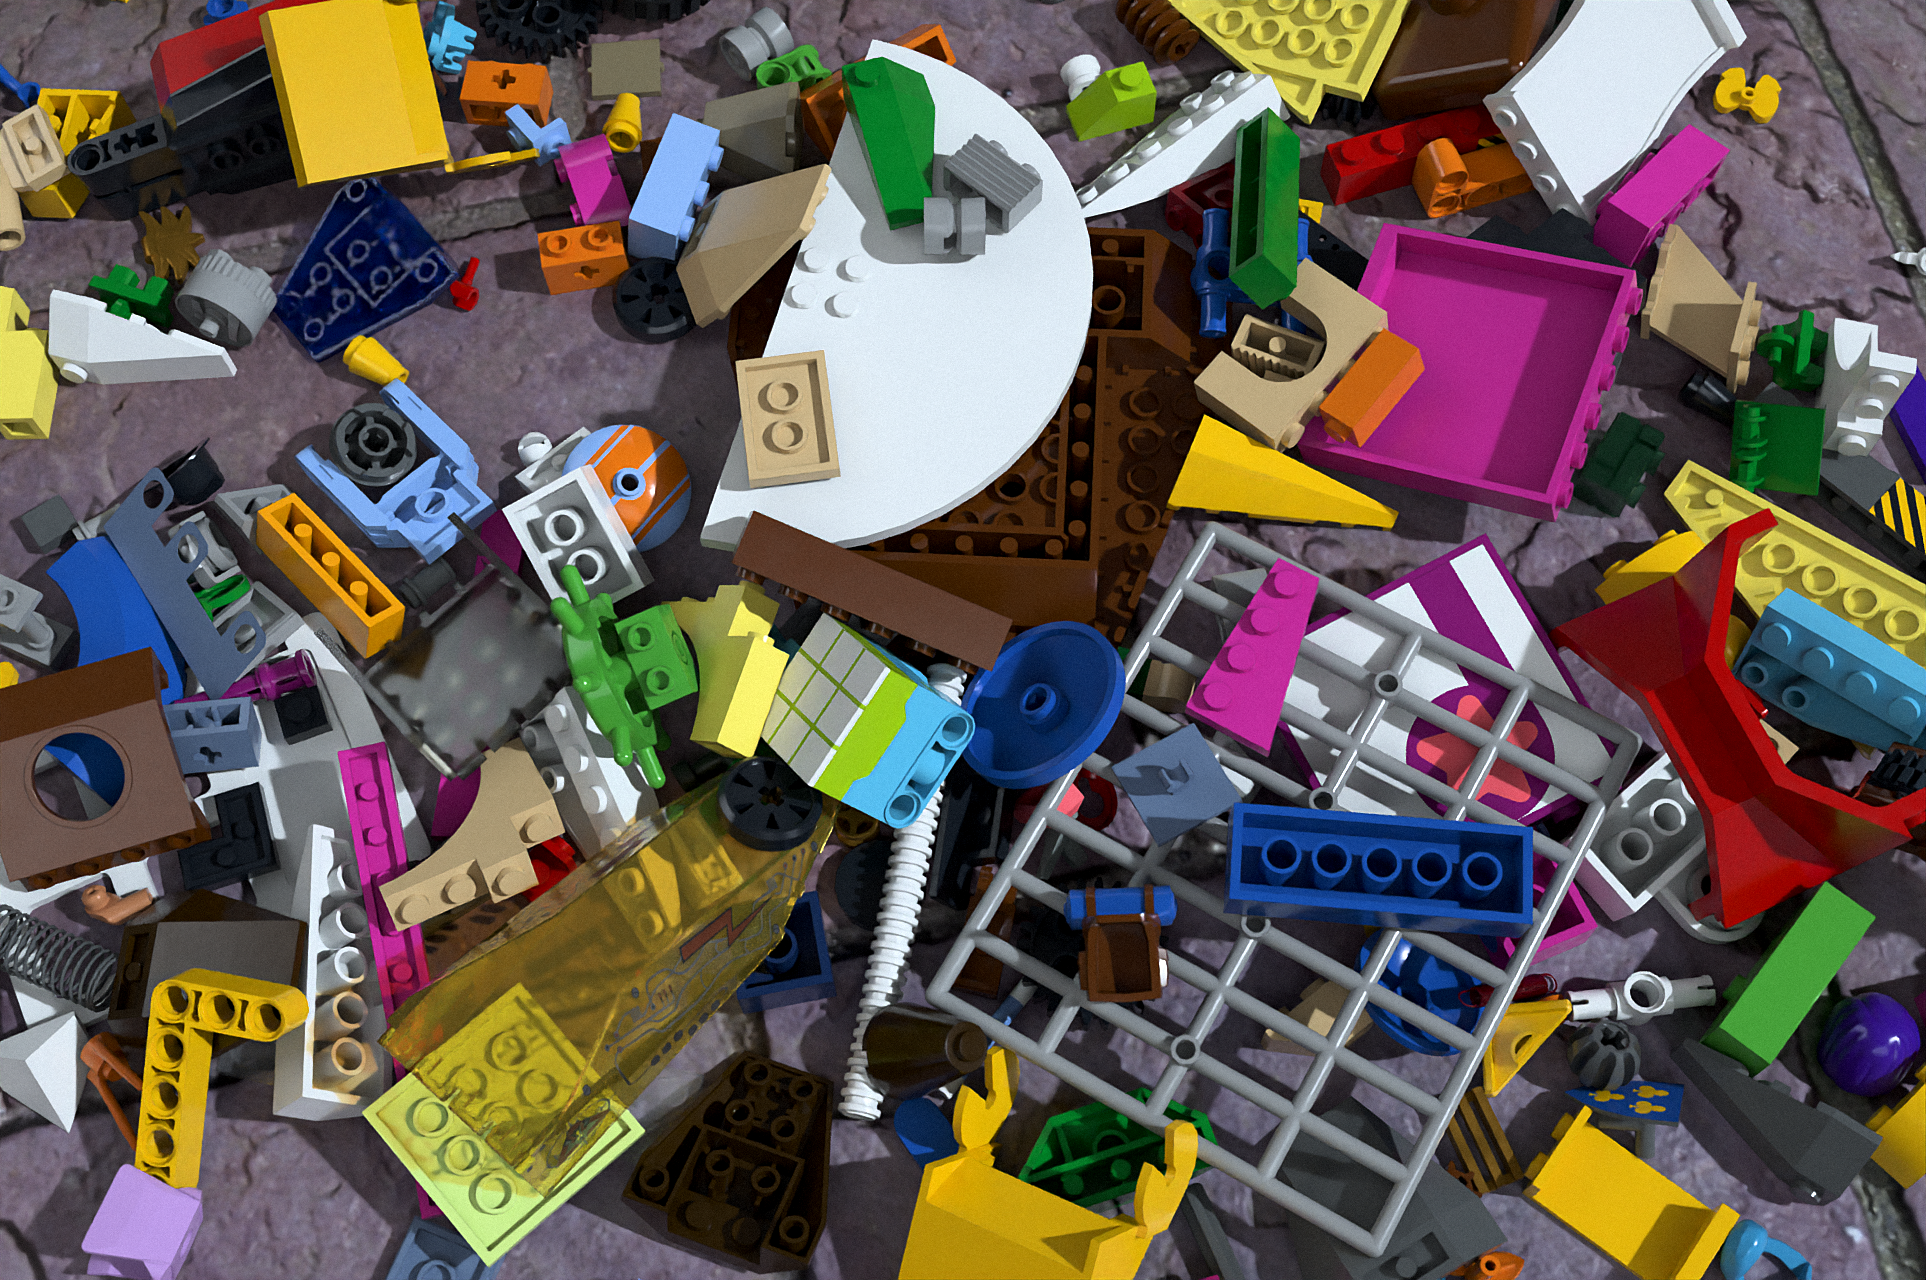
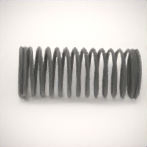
M7 904L0 905V912L8 911L0 918V925L9 916V923L0 936V959L4 957V962L0 963V970L2 972H7L48 992H53L55 995L71 1000L75 1004H80L95 1013L102 1012L110 1007L111 991H113L115 977L107 991L94 1003L93 1000L94 996L107 981L113 962L118 960V952L112 953L110 949H103L100 945H94L93 942L85 941L82 937H76L73 933H67L64 929H58L55 925H49L46 921L40 922L37 917L31 918L29 914H22L20 910L14 909ZM20 919V920H19V925H18V927H17V929H16L17 920ZM28 923L27 932L21 938L16 952L9 958L10 950L17 942L22 928ZM37 928L36 936L28 946L25 956L18 962L19 954L26 946L31 932ZM46 932L45 940L40 945L34 960L27 966L28 958L36 948L40 936ZM55 936L54 944L49 949L43 964L36 970L37 963L45 952L49 940ZM64 940L63 948L54 961L53 967L45 974L47 965L52 959L57 946ZM73 944L72 952L68 956L62 971L55 977L56 969L62 961L66 950ZM82 948L81 956L71 975L64 981L66 971L71 965L75 954ZM91 952L90 960L80 979L73 985L75 975L80 969L83 960ZM104 953H107L108 956L104 959ZM100 956L98 967L91 976L89 983L82 989L85 977L89 973L92 964ZM14 960L13 966L9 967V963ZM23 964V969L18 971V967ZM32 968V974L27 975V971ZM106 971V973H105V975H104L102 981H101L100 984L98 985L99 980L101 979L102 975H103L104 972ZM41 972V978L37 979L36 975ZM50 976V982L46 983L45 979ZM60 979L59 986L55 987L54 983ZM69 983L68 990L64 991L63 987ZM78 987V993L73 995L72 991ZM86 992L85 998L82 999V994Z

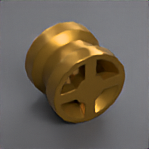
M842 801L836 804L833 811L835 833L838 840L845 847L854 849L860 844L877 840L880 834V820ZM863 823H866V825L858 829L859 826H861Z

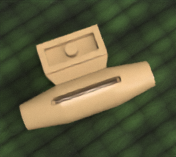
M38 104L2 123L3 128L0 130L1 251L13 250L21 246L26 238L17 192L32 190L38 192L71 173L67 166L66 156L47 112Z

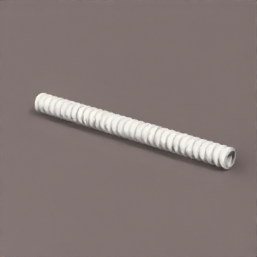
M936 663L928 666L926 674L930 677L927 679L928 685L948 695L961 706V700L958 697L963 695L964 687L961 684L966 682L967 674L963 670L946 663ZM943 780L919 818L913 824L905 828L894 829V837L897 841L891 844V851L894 852V855L888 859V865L891 866V869L887 870L885 878L889 882L884 884L882 892L886 897L881 898L879 903L883 912L877 913L876 920L880 923V926L874 928V935L877 937V940L871 943L874 955L868 957V964L871 965V969L865 972V978L869 981L868 984H864L862 987V993L866 994V996L860 999L859 1007L863 1011L856 1016V1022L860 1023V1026L853 1031V1036L857 1040L856 1043H851L850 1051L854 1055L852 1058H848L847 1066L851 1070L845 1073L844 1081L848 1082V1085L841 1090V1096L845 1097V1100L838 1105V1111L851 1118L874 1121L879 1119L881 1115L877 1105L883 1103L884 1096L874 1087L867 1076L865 1067L869 1066L867 1053L862 1051V1039L869 1021L879 1010L894 1005L904 998V992L900 989L902 986H906L907 978L903 974L909 971L910 967L906 958L911 957L913 952L909 944L915 942V934L912 933V929H916L918 926V920L915 919V915L920 914L921 906L917 902L923 900L924 892L920 890V887L926 885L927 878L923 876V873L929 870V864L926 862V859L931 858L932 855L929 845L934 844L935 836L931 832L937 830L938 823L934 818L940 814V808L937 804L942 803L943 795L939 791L945 789V780Z

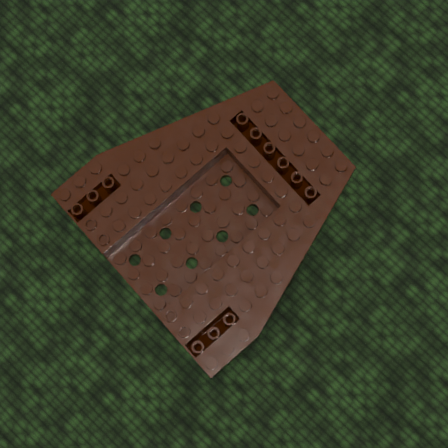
M1087 227L1093 265L1091 318L1085 348L1074 379L1055 415L1022 456L981 492L946 514L907 532L866 545L845 549L1012 619L1013 622L1003 645L1031 628L1051 622L1074 621L1089 625L1098 630L1113 645L1116 651L1118 646H1122L1176 513V510L1166 507L1204 414L1213 419L1216 414L1199 402L1194 381L1221 351L1232 358L1233 302L1226 301L1227 334L1221 338H1205L1200 336L1201 301L1197 299L1190 281L1191 271L1196 266V260H1192V254L1155 230ZM798 240L734 303L731 309L727 351L738 394L735 361L762 358L803 240ZM1208 267L1209 274L1214 279L1221 280L1219 272L1215 268ZM1015 482L1022 485L1024 492L1017 497H1008L1000 491V488L1006 483ZM793 600L795 609L797 610L802 605V603ZM897 634L886 648L903 656L927 679L930 678L926 674L928 666L936 663H945L948 654L937 650L934 658L903 646L907 637ZM965 672L967 674L966 682L961 684L964 687L963 695L958 697L961 701L975 676L968 672Z

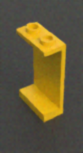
M1586 1105L1574 1116L1565 1112L1550 1133V1136L1556 1140V1143L1548 1155L1539 1151L1525 1170L1523 1175L1530 1179L1522 1194L1641 1280H1700L1741 1215L1724 1203L1712 1210L1587 1122L1593 1110Z

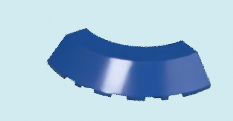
M109 535L77 541L46 573L69 599L75 612L80 633L78 667L151 646L168 674L169 688L161 690L162 705L174 704L175 700L183 699L187 684V673L184 670L185 658ZM68 733L55 738L44 748V751L58 765L109 806L113 807L117 803L124 788L125 773L119 755L110 744L91 734Z

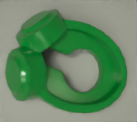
M234 575L210 589L203 588L193 593L210 620L213 621L214 618L211 610L229 604L249 591L250 583L246 575Z

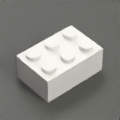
M591 464L571 471L502 509L552 600L556 597H563L573 607L560 577L562 567L569 564L574 565L578 569L590 600L594 599L599 593H607L611 596L613 604L655 581Z

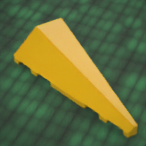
M1205 414L1166 505L1167 508L1172 510H1179L1181 507L1206 509V513L1218 514L1220 511L1248 513V517L1310 524H1314L1317 520L1341 523V527L1353 528L1356 524L1382 527V531L1389 532L1399 513Z

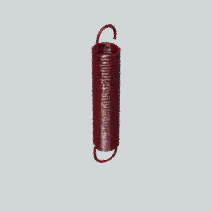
M1548 973L1523 977L1512 1002L1545 995L1548 991V983L1543 977L1544 975L1552 977L1556 984L1555 989L1548 993H1554L1557 990V981ZM1488 984L1474 986L1459 992L1458 998L1462 1004L1468 1007H1486L1495 988ZM1470 991L1469 996L1472 1005L1465 1004L1461 1000L1460 995Z

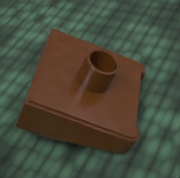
M1412 0L1372 84L1373 96L1384 118L1387 120H1401L1409 115L1484 104L1482 100L1487 95L1495 94L1527 65L1550 38L1560 0Z

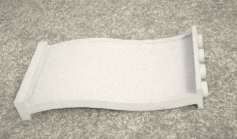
M1574 0L1557 29L1527 65L1495 94L1487 95L1482 101L1492 115L1494 123L1500 128L1511 146L1514 155L1526 170L1533 182V186L1540 193L1552 212V215L1561 208H1564L1576 217L1583 218L1593 227L1597 222L1594 217L1597 214L1596 209L1609 191L1616 194L1620 183L1631 171L1635 173L1650 152L1672 112L1686 93L1725 52L1732 48H1738L1747 36L1727 0Z

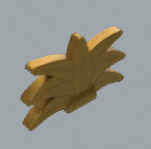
M160 207L161 225L150 214L139 211V216L147 230L146 236L141 238L145 262L154 265L155 276L166 280L172 268L177 283L181 285L187 276L189 264L195 268L200 260L194 248L205 242L203 234L191 233L192 216L189 207H183L179 220L168 208Z

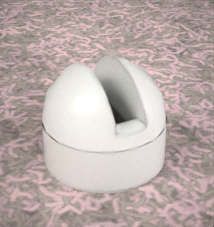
M530 432L519 441L518 454L522 463L529 467L551 451L553 447L551 441L544 434Z

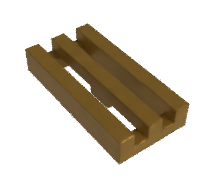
M1480 1085L1464 1093L1457 1108L1492 1180L1484 1181L1454 1115L1446 1129V1133L1465 1173L1471 1171L1474 1173L1471 1180L1473 1190L1485 1195L1523 1179L1525 1176L1482 1086ZM1469 1103H1474L1507 1174H1502Z

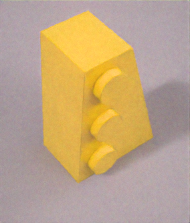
M41 88L37 104L47 112L66 159L71 150L83 141L137 121L120 91ZM72 172L38 192L34 190L17 192L33 217L73 218L90 193Z

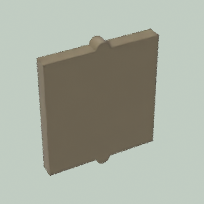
M659 39L591 44V67L588 68V74L592 78L593 101L617 99L618 95L622 93H631L638 98L662 96L661 73L665 71L664 63L661 62Z

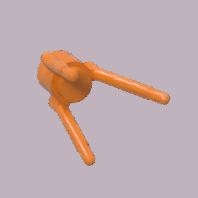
M108 1031L101 1032L86 1043L81 1051L80 1058L90 1068L86 1076L87 1079L98 1089L123 1136L128 1141L131 1149L136 1152L137 1136L107 1084V1080L114 1082L124 1078L139 1091H142L143 1080L130 1068L114 1034Z

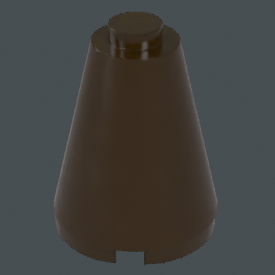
M900 1002L879 1010L869 1021L862 1039V1051L867 1053L869 1066L865 1067L871 1083L885 1096L903 1100L921 1098L975 1071L985 1061L988 1050L986 1036L983 1030L975 1023L912 1002Z

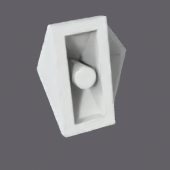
M75 1010L0 1041V1087L2 1090L68 1133H70L87 1080L86 1076L90 1071V1068L81 1060L80 1056L83 1047L91 1038Z

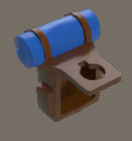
M1153 883L1144 884L1141 887L1095 888V886H1086V889L1069 890L1066 902L1063 904L1066 922L1070 925L1071 930H1082L1085 940V950L1078 952L1077 964L1080 990L1086 991L1087 1001L1133 1002L1162 998L1163 988L1168 987L1169 957L1167 949L1160 947L1159 937L1161 926L1172 925L1178 909L1177 899L1170 885L1153 886Z

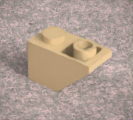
M1320 977L1300 994L1303 1002L1291 1011L1285 1006L1278 1011L1326 1037L1350 991L1331 980L1325 982ZM1365 1008L1344 1045L1346 1049L1368 1032L1374 1023ZM1266 1027L1267 1030L1260 1042L1266 1051L1316 1056L1311 1051Z

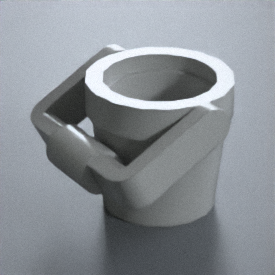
M204 511L185 519L169 529L168 534L170 539H172L186 522L191 521L195 523L208 544V554L186 580L188 585L198 581L203 588L210 589L241 571L237 565L236 554L227 537L211 518L206 517ZM185 535L178 544V556L184 563L192 562L198 554V541L193 535ZM220 571H225L224 573H222L221 575H219V576H217V577H215V576L213 575V574H216V573H218V572H220Z

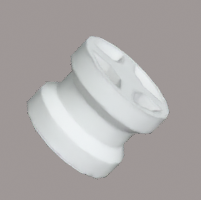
M1080 55L1074 57L1062 67L1061 78L1064 84L1069 87L1068 95L1071 101L1101 75L1099 74L1100 65L1094 56Z

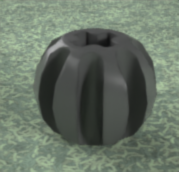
M1607 1017L1595 1018L1590 1022L1582 1023L1570 1036L1566 1058L1572 1073L1579 1076V1080L1586 1087L1593 1086L1600 1091H1614L1620 1086H1626L1638 1073L1642 1050L1637 1037L1629 1032L1627 1025L1622 1022H1613Z

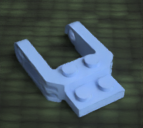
M395 378L379 391L382 400L389 406V409L397 412L411 424L415 436L436 457L427 460L382 496L377 504H373L329 459L324 461L312 444L305 447L294 458L312 482L378 548H407L411 546L430 565L494 514L497 509L494 502L477 486L479 467L470 453L469 446L403 382Z

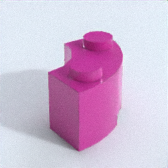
M605 134L558 147L561 158L554 159L560 182L565 183L569 181L576 203L570 204L569 207L576 227L620 220L621 227L627 226L632 209Z

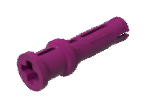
M300 649L295 652L294 657L269 665L267 662L259 664L255 668V673L234 682L220 699L251 696L252 702L263 698L267 701H273L280 698L281 694L303 686L308 688L317 685V679L305 650ZM203 691L181 700L177 699L174 701V704L208 701L210 698Z

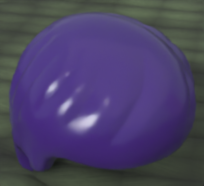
M1878 992L1861 993L1856 997L1841 1000L1831 1010L1825 1020L1821 1038L1816 1047V1057L1824 1073L1840 1089L1863 1097L1887 1095L1907 1075L1916 1059L1920 1048L1919 1029L1906 1008L1890 996Z

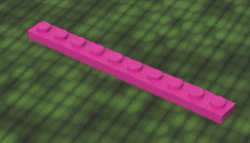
M383 741L338 751L337 753L398 1083L443 1046L440 1024L438 1023L439 1018L427 1029L429 1030L428 1032L422 1034L417 1039L415 1037H405L404 1027L407 1021L406 1033L409 1036L416 1035L417 1030L413 1029L412 1025L416 1026L420 1021L425 1004L423 1000L428 996L424 990L428 991L433 986L421 923L398 932L379 889V886L411 870L388 747ZM402 1011V1013L400 1014V1016L397 1017V1018H395V1015H396L398 1012ZM416 1057L415 1061L410 1064V1061ZM415 1179L422 1219L429 1220L444 1216L445 1214Z

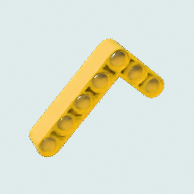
M191 968L159 983L155 987L150 1005L134 1167L162 1182L164 1181L175 1189L197 1187L213 1033L216 1032L262 1042H271L301 1026L307 1019L309 1013L308 1001L299 989L289 985L201 968ZM181 988L186 992L188 1002L183 998ZM227 997L232 1001L235 1012L229 1008ZM272 1005L278 1009L281 1021L275 1017ZM177 1037L181 1040L183 1049L178 1045ZM172 1085L176 1088L178 1096L174 1093ZM167 1133L171 1136L173 1143L169 1140Z

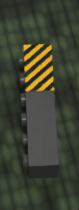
M1771 382L1753 400L1755 402L1805 407L1791 392L1783 390L1774 382ZM1732 426L1731 430H1730L1729 433H1728V435H1729L1730 437H1732V438H1733V426ZM1822 447L1818 495L1807 496L1913 578L1926 583V497L1906 483L1898 473L1887 469L1869 454L1867 457L1861 455L1846 456L1838 451Z

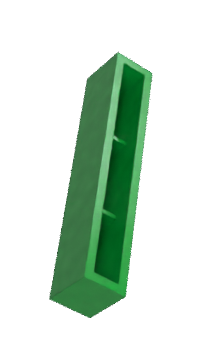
M1270 107L1237 129L1229 278L1262 310L1275 301L1286 299L1297 287L1300 138Z

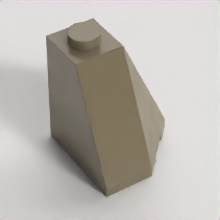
M787 82L706 102L704 119L698 118L697 122L720 130L719 147L724 149V153L719 166L754 182L800 170L805 128L799 82Z

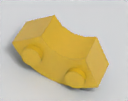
M1671 530L1656 540L1651 549L1629 563L1623 559L1609 567L1603 574L1606 580L1594 590L1607 605L1672 576L1706 545L1695 531L1677 534L1675 530Z
M1926 1062L1914 1074L1920 1080L1918 1084L1893 1109L1884 1104L1865 1123L1867 1128L1883 1137L1871 1158L1905 1189H1908L1926 1174Z

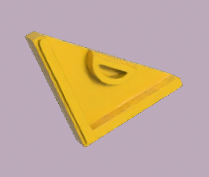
M1568 999L1509 1005L1482 1058L1484 1093L1488 1098L1496 1097L1568 1016L1572 1011V1004Z

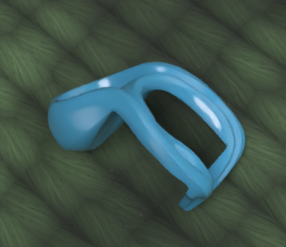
M1745 1219L1740 1221L1726 1238L1720 1258L1721 1272L1726 1280H1744V1274L1758 1260L1762 1252H1768L1776 1256L1795 1274L1798 1280L1812 1279L1811 1264L1786 1243L1768 1237L1767 1230L1753 1220Z

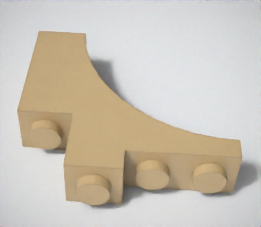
M520 737L477 755L481 768L478 795L471 811L455 834L440 849L418 866L400 877L379 886L398 932L487 893L490 894L495 904L539 885L526 849L565 833V829L555 800Z

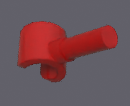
M476 257L470 258L461 280H455L450 285V292L454 296L453 305L467 311H471L476 306L479 298V290L471 286L480 263Z

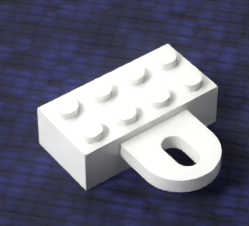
M1663 749L1622 785L1623 789L1616 794L1574 878L1613 922L1635 913L1654 896L1688 934L1700 941L1710 944H1726L1744 938L1758 927L1765 911L1725 930L1721 921L1717 922L1713 914L1696 921L1688 907V904L1704 896L1701 890V882L1704 877H1710L1704 826L1696 804L1666 751ZM1578 825L1558 843L1567 847Z

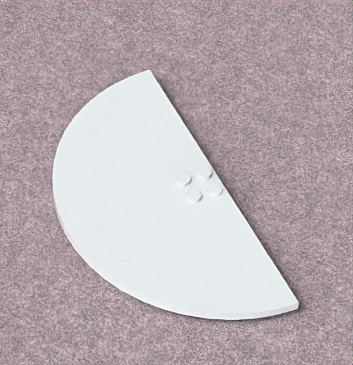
M872 39L865 59L869 60L883 56L915 70L925 77L935 104L932 197H948L952 204L958 203V197L953 196L950 191H946L943 186L944 164L946 160H950L951 156L956 154L957 150H961L963 144H967L974 134H978L988 142L991 140L999 142L1006 149L1009 157L1021 165L1027 163L1038 171L1043 180L1042 201L1009 233H1004L1002 228L998 229L996 224H992L989 219H986L985 255H961L957 248H952L948 255H924V222L890 231L847 111L829 163L832 170L826 182V186L829 188L828 193L822 203L816 207L813 215L816 223L812 231L802 241L762 356L763 358L824 350L841 477L751 488L741 417L700 535V542L703 547L734 551L749 513L753 510L844 549L866 545L907 532L946 514L977 495L1006 472L1035 442L1059 408L1074 379L1082 357L1091 318L1093 265L1090 238L1082 208L1074 189L1050 147L1031 124L1012 106L971 76L917 51Z

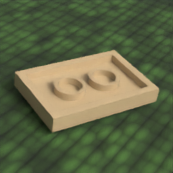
M824 350L735 361L750 487L757 488L841 477Z

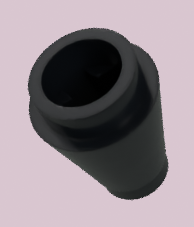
M1698 368L1687 380L1677 396L1685 401L1683 406L1731 427L1734 424L1735 402L1739 399L1711 371L1705 373Z

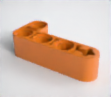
M1437 139L1427 144L1418 154L1411 183L1425 212L1430 218L1444 217L1536 190L1532 180L1519 159L1514 155L1508 142L1459 155L1451 139Z

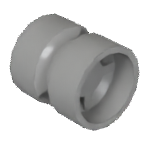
M762 7L748 17L745 21V27L742 25L734 27L719 39L720 49L726 61L734 72L745 81H751L756 77L757 69L763 62L785 55L794 49V42L787 26L779 15L768 7Z
M924 197V255H948L952 248H957L961 255H985V197H961L957 204H952L948 197Z

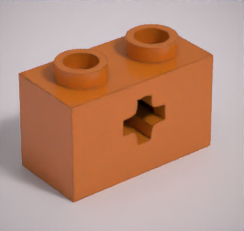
M468 60L459 100L468 124L509 127L505 112L518 104L542 129L547 124L553 87L547 66L532 63L512 64L498 63L491 60Z
M620 220L537 233L541 267L550 295L615 285L619 276L630 266Z

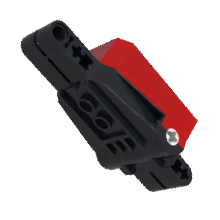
M275 0L160 42L150 61L160 114L76 145L67 158L69 170L92 193L110 215L121 220L138 216L139 211L149 212L204 191L210 196L217 193L235 195L295 179V171L258 16L271 10L330 0ZM429 58L438 103H440L446 94V84Z

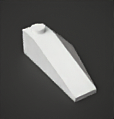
M54 289L50 295L48 354L60 369L61 375L75 383L89 381L104 385L235 376L237 368L225 348L175 329L170 330L168 335L161 333L156 327L146 323V318L132 313L130 319L127 320L106 312L107 304L93 298Z

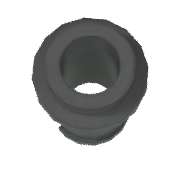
M440 556L411 579L403 578V585L398 588V591L413 609L419 605L425 607L428 605L426 600L451 580L456 579L457 576L450 565Z

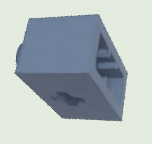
M251 696L163 705L183 774L259 767L262 732Z

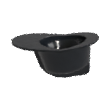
M209 437L203 439L189 452L159 467L173 489L172 501L177 504H199L208 499L224 484V476L219 471L217 463L205 448V445L210 440ZM157 480L149 482L144 489V493L155 489L164 495L163 486ZM139 482L128 491L127 496L130 495Z

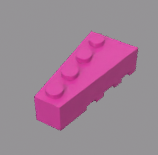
M1690 124L1677 136L1672 133L1669 134L1659 147L1657 155L1652 152L1649 153L1639 166L1637 174L1632 171L1629 172L1620 183L1616 194L1609 191L1596 209V213L1600 217L1594 227L1593 244L1604 248L1611 256L1628 267H1631L1634 262L1639 264L1648 254L1649 248L1658 236L1663 237L1667 232L1669 224H1674L1681 212L1684 213L1714 180L1730 149Z

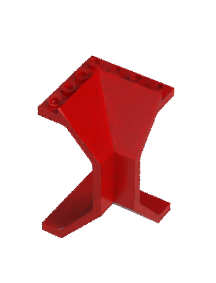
M1769 508L1727 526L1672 576L1559 625L1547 635L1558 654L1568 649L1572 650L1634 700L1644 712L1696 804L1703 820L1711 891L1709 894L1688 904V907L1696 921L1713 914L1717 922L1721 921L1725 930L1912 840L1913 837L1908 830L1926 821V787L1889 805L1874 807L1790 771L1781 759L1729 669L1724 651L1738 559L1779 525Z

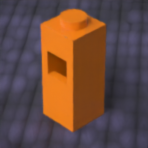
M1383 328L1318 407L1325 423L1323 428L1326 433L1340 443H1344L1347 440L1361 448L1425 370L1419 348Z

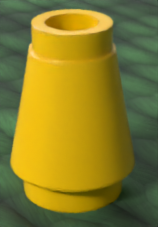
M631 93L618 95L602 129V134H605L610 148L614 151L621 153L630 152L642 140L640 100Z
M357 336L348 345L343 355V363L349 366L351 373L382 386H386L395 378L405 383L409 375V370L404 368L374 337Z

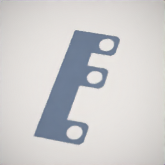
M154 467L148 471L103 527L210 700H219L265 647L266 634L250 611H244L226 632L220 636L186 582L208 554V544L195 523L188 521L164 547L152 528L154 522L172 502L174 495L173 489L162 471ZM157 480L163 486L164 496L161 504L151 509L146 506L143 493L149 482ZM190 534L198 541V554L192 562L184 563L178 556V544L182 537ZM244 624H248L255 630L256 643L250 652L243 654L237 650L234 638L237 629Z

